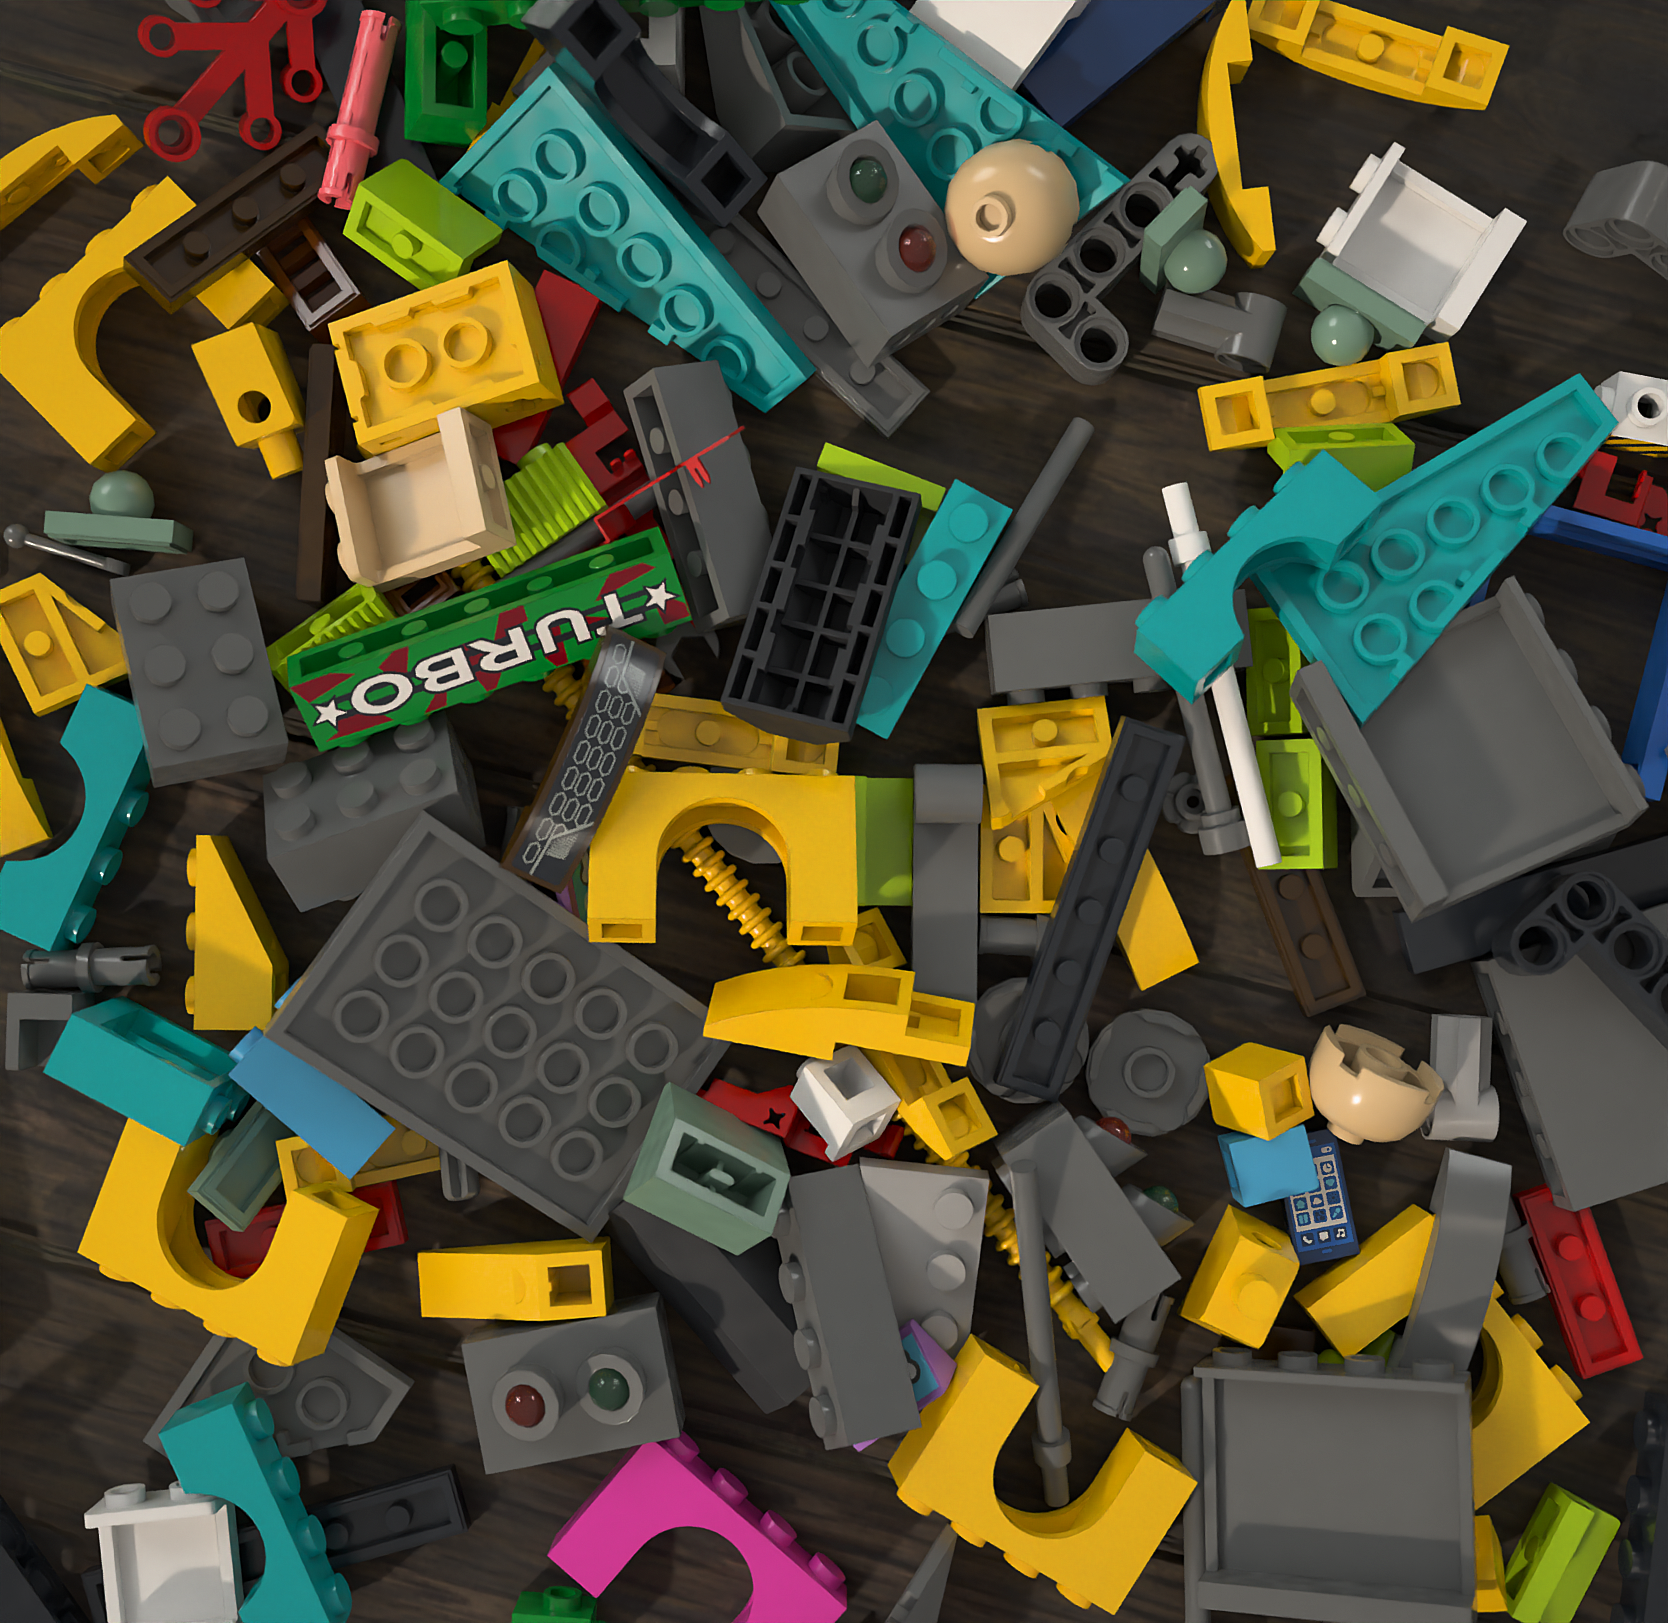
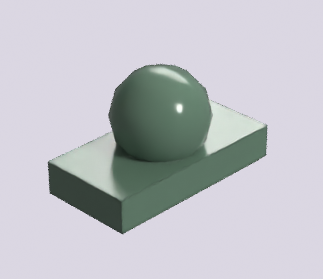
M1192 186L1189 188L1185 187L1144 229L1139 281L1155 295L1162 289L1167 280L1170 281L1174 288L1186 294L1204 293L1216 286L1226 272L1228 259L1224 246L1217 235L1203 229L1208 200Z
M1317 258L1292 292L1293 295L1321 311L1315 318L1311 328V342L1314 352L1325 363L1335 366H1349L1361 361L1370 351L1372 344L1387 353L1411 349L1427 326L1423 320L1323 258Z
M119 470L105 473L93 484L89 495L93 514L59 511L45 512L44 533L48 534L49 538L70 546L174 554L192 552V529L174 520L151 519L155 508L153 492L147 481L134 472Z
M256 1100L235 1128L227 1130L214 1140L208 1153L209 1163L188 1188L187 1192L230 1229L244 1232L283 1179L275 1141L297 1134Z

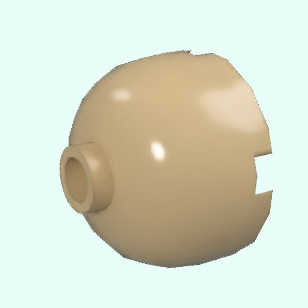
M1023 139L994 143L984 147L968 158L953 177L948 186L944 207L948 235L960 255L979 270L1000 276L1033 272L1061 255L1067 246L1065 243L1070 238L1073 225L1078 220L1080 211L1076 181L1064 161L1052 151L1046 152L1040 146L1030 144L1031 141Z
M1344 1024L1339 1025L1335 1034L1330 1025L1324 1028L1314 1047L1308 1065L1311 1098L1319 1112L1329 1120L1327 1128L1340 1139L1356 1145L1362 1144L1364 1139L1373 1142L1400 1140L1421 1127L1434 1110L1445 1089L1442 1078L1424 1061H1421L1417 1071L1404 1063L1400 1058L1405 1049L1396 1043L1370 1031Z

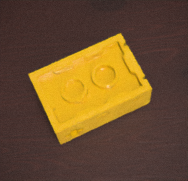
M507 260L328 324L332 343L339 349L335 351L350 414L353 419L358 421L353 423L358 445L375 456L439 433L437 415L459 406L490 424L493 429L564 404L533 286Z

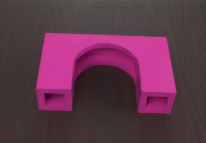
M684 1431L677 1438L632 1446L556 1534L547 1555L597 1599L633 1555L649 1539L675 1527H701L724 1536L734 1544L745 1558L752 1575L754 1589L751 1597L732 1623H835L847 1609V1586L843 1583L845 1576L840 1568L826 1555L817 1552L814 1556H811L795 1542L796 1532L779 1514L772 1510H768L763 1514L746 1499L748 1495L747 1489L732 1473L724 1468H719L715 1472L697 1456L700 1452L698 1446Z

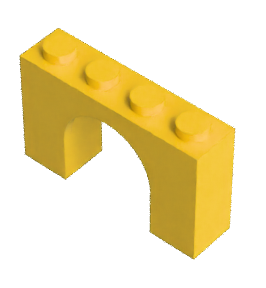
M168 176L158 185L154 184L142 190L134 199L131 211L113 229H106L98 233L87 245L86 255L70 271L58 274L50 279L42 288L39 301L22 317L13 318L0 328V373L90 465L105 473L117 471L157 433L117 393L104 377L96 355V335L104 313L114 300L126 291L140 286L123 270V257L197 206ZM250 259L244 261L196 296L229 331L251 322L266 327L289 304L285 295Z
M627 765L615 795L590 843L587 912L589 942L655 943L657 874L666 851L678 838L693 829L710 824H732L747 828L763 837L774 848L782 861L787 883V945H853L858 924L855 776H839L838 773L828 769L809 770L807 775L774 774L772 771L764 768H747L739 771L737 774L710 773L704 768L694 766L677 768L673 772H645L639 767Z
M128 1117L78 1253L100 1264L99 1270L105 1276L118 1281L134 1282L151 1291L150 1296L156 1303L171 1309H184L204 1320L203 1325L210 1332L223 1337L239 1338L258 1348L256 1351L257 1355L268 1363L288 1367L323 1354L379 1209L326 1182L294 1189L291 1191L270 1249L262 1265L249 1279L231 1276L214 1265L203 1251L194 1226L193 1210L195 1198L187 1192L188 1188L207 1165L209 1160L208 1153L214 1140L218 1137L220 1129L215 1134L207 1133L184 1147Z
M1412 1204L1358 1245L1360 1254L1343 1257L1293 1295L1328 1343L1343 1358L1347 1355L1357 1354L1386 1330L1409 1315L1436 1214L1432 1216L1430 1213ZM1496 1280L1479 1335L1483 1348L1482 1375L1472 1395L1475 1511L1590 1423L1575 1403L1583 1397L1575 1383L1558 1365L1553 1366L1551 1369L1546 1366L1536 1353V1350L1543 1346V1343L1535 1331L1518 1313L1510 1318L1496 1299L1504 1294Z
M970 1334L954 1359L957 1366L947 1390L922 1409L919 1414L922 1427L908 1431L887 1464L899 1488L897 1491L898 1497L906 1505L922 1515L929 1516L935 1510L952 1520L950 1523L952 1529L971 1544L983 1547L986 1541L1005 1551L1003 1556L1007 1562L1024 1575L1035 1579L1039 1572L1053 1579L1057 1582L1056 1588L1059 1592L1077 1606L1089 1609L1090 1605L1094 1603L1115 1615L1198 1482L1177 1457L1126 1428L1091 1485L1072 1503L1060 1509L1043 1513L1024 1512L1006 1505L994 1493L993 1471L995 1461L1004 1441L1039 1386L1023 1364L975 1335Z

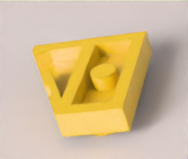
M38 573L0 589V643L34 714L41 717L79 700L86 684L107 688L128 678L118 632L70 597L43 574Z
M1105 696L977 709V725L991 829L1004 828L1102 770L1112 742Z
M983 784L982 820L978 824V913L1052 912L1074 848L1068 835L1064 834L1056 820L1057 813L1051 801L1044 803L1002 829L992 830L986 784Z

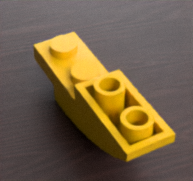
M812 964L779 967L747 973L715 983L703 1036L831 1061L835 1042L966 1067L971 1046L975 1003L914 992L915 972L850 964Z

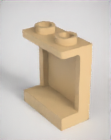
M459 406L437 415L439 433L359 463H353L338 455L325 460L328 477L325 494L328 504L336 516L341 541L337 547L338 558L343 570L351 581L366 587L373 586L383 593L517 545L490 424Z

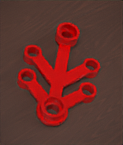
M187 0L201 8H212L221 2V0ZM254 0L264 2L247 22H175L168 17L158 14L144 18L138 28V39L141 46L147 52L157 57H171L179 50H222L174 107L160 106L149 113L143 126L144 139L148 147L158 156L171 162H182L193 157L201 144V132L198 123L243 72L247 112L242 115L239 121L240 136L245 143L255 149L270 150L274 148L281 139L282 128L279 120L274 116L269 41L285 23L290 63L285 65L280 73L281 89L289 98L298 102L308 103L314 101L322 91L323 81L321 74L315 68L312 18L324 9L328 0ZM159 23L167 25L171 32L170 43L162 49L155 48L149 38L151 28ZM299 70L307 71L311 79L309 89L302 94H297L291 84L293 75ZM258 118H265L270 125V133L262 141H255L250 132L253 121ZM167 120L176 121L180 128L179 138L171 144H164L158 134L160 125Z

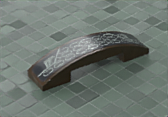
M605 625L579 685L584 688L531 806H525L498 867L561 894L588 849L624 775L649 713L667 653L615 627Z

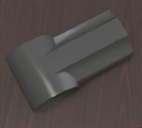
M1167 280L1158 304L1150 335L1214 353V358L1226 367L1246 373L1265 374L1269 372L1287 314V307L1276 299L1256 293L1240 292L1229 296L1207 290L1204 293L1186 294L1174 288L1170 281Z

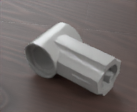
M1432 1014L1430 1067L1442 1078L1445 1089L1434 1110L1420 1127L1422 1136L1425 1139L1493 1142L1499 1125V1101L1495 1088L1490 1085L1491 1017Z

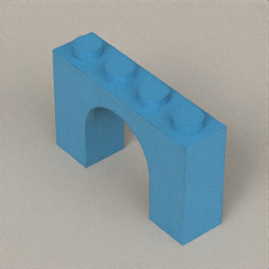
M300 978L286 991V993L274 1005L277 1009L280 1008V1006L285 1001L290 992L293 990V988L298 983ZM257 1026L228 1055L237 1063L228 1076L349 1180L396 1129L355 1093L264 1037V1033Z

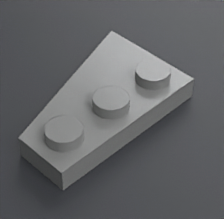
M859 1157L867 1201L898 1328L913 1318L954 1360L970 1335L989 1186L988 1170Z

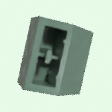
M669 1082L663 1088L623 1200L738 1256L772 1235L791 1175L779 1137L748 1125L732 1113Z

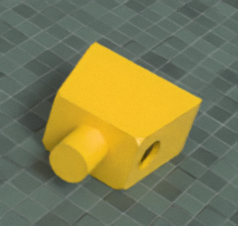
M251 322L191 345L236 445L250 449L260 448L273 480L303 470L304 453L296 434L305 431L306 405L279 334ZM268 398L271 404V412L269 417L262 421L259 416V409L262 402Z
M1228 1205L1177 1314L1235 1343L1259 1349L1264 1343L1299 1269L1300 1262L1288 1234L1246 1212Z

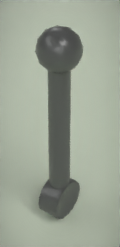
M12 524L4 531V539L12 548L33 547L125 577L129 576L132 568L130 564L30 534L22 524Z

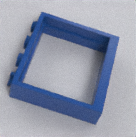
M1552 505L1527 533L1528 535L1668 572V536ZM1490 578L1464 609L1485 600ZM1668 581L1621 757L1623 764L1631 765L1641 777L1645 787L1646 796L1644 800L1646 802L1660 801L1668 771V757L1664 750L1668 746Z

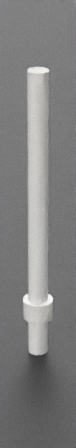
M1187 482L1174 484L1162 489L1174 539L1169 540L1168 544L1174 567L1181 566L1183 574L1205 550L1211 551L1207 532L1199 531ZM1232 665L1211 688L1256 867L1259 868L1280 863L1282 858Z

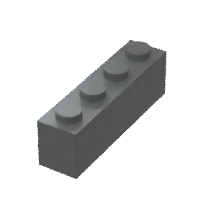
M718 360L656 367L623 390L650 481H653L738 429L732 408L731 392L724 382ZM740 432L699 456V459L710 475L711 484L703 479L704 488L696 483L686 465L652 485L697 634L746 623L772 543L768 513L761 504L751 471L750 454L747 447L743 444Z
M1238 589L1233 595L1235 617L1244 635L1238 660L1233 664L1235 672H1241L1253 666L1245 589ZM1153 599L988 615L983 623L991 697L1006 696L1007 706L1046 702L1045 692L1070 689L1071 699L1097 696L1106 697L1109 696L1108 685L1133 683L1135 694L1171 690L1172 686L1134 653L1136 634L1139 628L1135 625V622L1140 613Z
M859 1164L790 1177L771 1236L778 1240L783 1262L779 1268L780 1288L785 1300L793 1305L798 1327L794 1334L796 1357L800 1366L804 1370H808L813 1397L809 1402V1414L814 1431L820 1438H823L825 1449L831 1450L922 1427Z

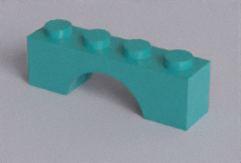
M1324 449L1306 466L1300 461L1293 464L1274 486L1273 492L1276 495L1261 510L1255 505L1245 510L1229 529L1227 536L1231 539L1215 554L1209 550L1202 552L1182 575L1181 580L1184 584L1169 599L1162 594L1157 596L1138 616L1135 625L1139 628L1137 629L1134 653L1189 703L1193 704L1238 660L1244 635L1235 617L1233 595L1248 577L1265 567L1287 562L1309 564L1329 571L1374 527L1384 500Z
M954 480L898 583L856 721L857 724L888 740L952 620L1013 511L1012 509L961 481Z
M86 684L60 741L61 745L76 761L84 779L86 800L81 821L71 838L56 851L34 860L6 861L0 873V929L49 952L73 949L75 943H81L89 934L97 914L96 909L92 908L101 886L109 884L116 875L123 858V852L118 848L128 826L134 827L139 822L149 801V793L145 792L151 774L134 700L110 689Z
M247 1381L176 1410L158 1433V1436L184 1493L209 1494L234 1503L251 1517L264 1541L266 1552L265 1572L254 1583L238 1612L242 1622L346 1623L352 1609V1596L349 1586L342 1574H334L326 1557L324 1530L317 1517L314 1515L308 1516L299 1496L300 1479L292 1460L287 1456L282 1458L272 1436L274 1433V1421L266 1402L262 1398H255Z

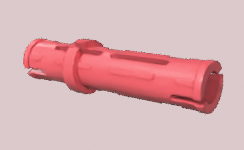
M364 10L361 12L360 26L337 123L329 126L326 141L331 148L322 186L317 196L326 204H330L332 197H336L334 207L345 210L351 209L358 184L364 181L369 158L377 154L379 140L374 134L397 37L402 28L400 21L393 16L389 18L387 26L383 25L386 13L376 10Z

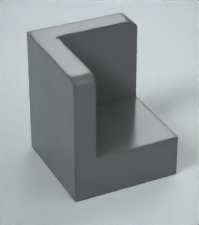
M55 989L22 990L8 993L6 1070L21 1071L36 1066H46L72 1013L94 1006L95 993H85L81 990Z

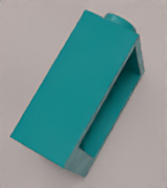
M123 995L72 1013L43 1073L184 1147L207 1133L215 1134L221 1125L228 1120L235 1122L246 1108L252 1096L228 1076L230 1071L237 1065L228 1056L230 1054L229 1051Z

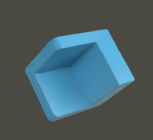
M1303 1124L1296 1125L1270 1141L1240 1131L1217 1136L1232 1196L1242 1206L1249 1207L1313 1191L1318 1188L1319 1181Z

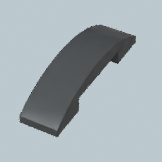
M1448 1147L1445 1148L1429 1207L1436 1214L1404 1335L1395 1333L1386 1367L1412 1368V1360L1435 1358L1454 1362V1371L1467 1370L1488 1309L1502 1251L1511 1189L1512 1166L1510 1164Z

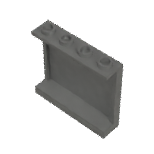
M1514 576L1504 580L1495 596L1468 607L1458 614L1361 730L1358 728L1322 660L1297 670L1289 690V695L1411 923L1629 827L1648 808L1644 800L1646 792L1641 777L1631 765L1623 764L1611 743V730L1607 719L1596 706L1588 704L1577 685L1578 675L1572 659L1564 650L1556 649L1544 628V614L1538 601L1530 593L1524 594Z
M1668 902L1641 910L1645 917L1668 940ZM1622 933L1615 941L1614 955L1619 964L1626 968L1634 959L1635 948L1631 939ZM1542 943L1519 949L1520 954L1527 962L1533 964L1541 955ZM1577 954L1554 973L1540 976L1509 974L1499 967L1493 955L1470 962L1488 1016L1492 1018V1028L1546 1185L1551 1191L1553 1205L1575 1212L1668 1182V1050ZM1667 984L1662 990L1660 999L1663 1009L1668 1014Z
M1241 1347L1214 1348L1212 1350L1213 1356H1206L1194 1366V1377L1202 1378L1206 1571L1198 1580V1608L1338 1623H1476L1478 1609L1471 1372L1454 1371V1362L1435 1358L1412 1360V1368L1385 1367L1384 1357L1365 1354L1344 1356V1364L1318 1363V1354L1308 1351L1278 1352V1360L1252 1359V1350Z

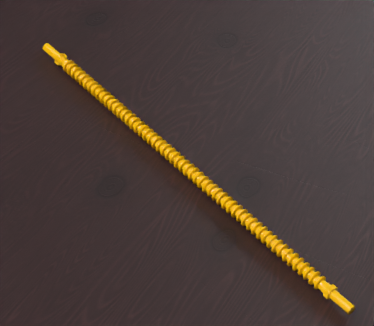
M357 445V450L366 460L375 457L374 454ZM483 557L456 566L451 570L450 575L454 579L461 577L464 579L465 582L462 590L465 593L484 588L496 582L492 577L495 568L492 565L483 566L481 564ZM571 664L556 668L552 674L544 678L546 682L543 685L545 692L553 690L556 693L557 697L554 700L556 706L565 705L568 708L567 720L570 719L584 688L579 685L581 679L575 680L572 676L575 672V667ZM631 756L628 765L639 767L645 772H655V765L645 766L641 761L642 757ZM702 826L682 835L670 846L672 849L680 847L685 854L681 858L683 863L690 861L694 863L696 867L693 871L694 877L704 876L708 883L704 887L705 891L715 890L718 893L719 898L716 900V904L718 906L726 904L730 908L731 912L728 914V919H738L741 921L740 934L750 933L753 936L754 940L751 943V947L753 949L761 947L765 951L764 963L772 961L777 968L806 965L803 961L806 952L804 950L796 952L791 945H787V937L785 938L780 932L783 923L780 921L772 923L768 916L772 912L771 908L761 909L758 906L757 901L760 899V895L758 893L750 895L746 891L747 879L738 880L735 878L736 865L726 866L723 863L722 859L725 856V852L723 850L715 852L710 845L713 843L714 838L712 836L704 838L699 832ZM835 1042L834 1049L844 1048L849 1044ZM895 1110L891 1120L894 1122L901 1120L904 1123V1136L910 1134L915 1136L914 1149L921 1150L924 1148L927 1151L928 1155L925 1158L927 1164L936 1163L941 1166L981 1170L978 1165L970 1167L966 1161L969 1158L967 1151L944 1160L916 1134L898 1110ZM989 1180L984 1218L986 1227L983 1233L986 1237L993 1235L997 1237L998 1241L995 1244L997 1251L1007 1250L1010 1255L1007 1258L1008 1265L1018 1264L1020 1266L1016 1223L1013 1220L1015 1217L1014 1209L1009 1208L1005 1210L1001 1204L1004 1201V1196L1002 1194L993 1195L990 1192L993 1184ZM1045 1251L1051 1308L1058 1314V1318L1063 1323L1062 1328L1072 1340L1078 1339L1106 1373L1112 1365L1115 1353L1109 1350L1111 1339L1097 1323L1100 1319L1095 1312L1092 1313L1073 1294L1074 1285L1070 1280L1063 1282L1060 1279L1063 1272L1060 1266L1051 1267L1048 1264L1051 1255L1048 1251Z

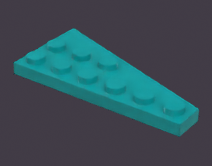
M769 0L856 128L859 130L878 120L943 213L948 186L960 166L984 147L1014 139L1031 141L1030 144L1038 145L1046 152L1052 151L1064 161L1076 181L1080 205L1077 222L1131 181L895 0H809L798 5H782ZM986 272L989 278L974 296V299L986 294L1008 276Z
M557 62L544 70L438 182L456 196H463L485 211L484 216L498 225L503 231L509 228L536 247L539 258L613 309L620 312L625 308L649 324L648 333L664 344L668 345L673 341L701 360V362L718 360L724 382L728 388L764 413L801 385L817 370L633 146L621 135Z
M1580 373L1375 492L1384 501L1374 527L1329 571L1309 564L1287 562L1265 567L1250 576L1252 582L1310 664L1320 660L1323 661L1360 730L1613 433L1619 422Z

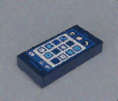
M1327 1126L1306 1130L1319 1181L1318 1188L1280 1199L1286 1231L1300 1262L1299 1266L1360 1254L1337 1137Z

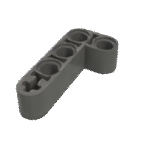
M1188 133L1179 135L1171 140L1068 242L1061 255L1047 263L1034 276L1027 287L1020 311L1023 327L1072 378L1081 384L1091 386L1104 384L1114 376L1127 354L1129 345L1127 331L1121 322L1100 302L1141 261L1145 228L1132 224L1127 218L1125 210L1132 206H1142L1150 210L1154 218H1156L1185 187L1189 188L1192 186L1204 196L1217 174L1219 158L1212 142L1202 135ZM1187 166L1193 168L1196 174H1187L1175 186L1172 194H1170L1166 187L1175 169L1181 171ZM1088 250L1101 251L1110 260L1112 268L1102 273L1091 272L1081 262L1080 254ZM1044 294L1057 295L1066 304L1067 313L1057 318L1046 317L1037 309L1035 299ZM1089 338L1101 339L1111 349L1112 359L1104 363L1091 362L1081 352L1080 343Z
M1638 161L1594 174L1564 228L1563 235L1573 247L1595 257L1612 258L1633 254L1668 280V166L1653 161Z
M915 764L912 775L913 848L910 971L915 972L913 991L975 1003V1016L977 1003L978 824L982 820L983 808L982 765Z

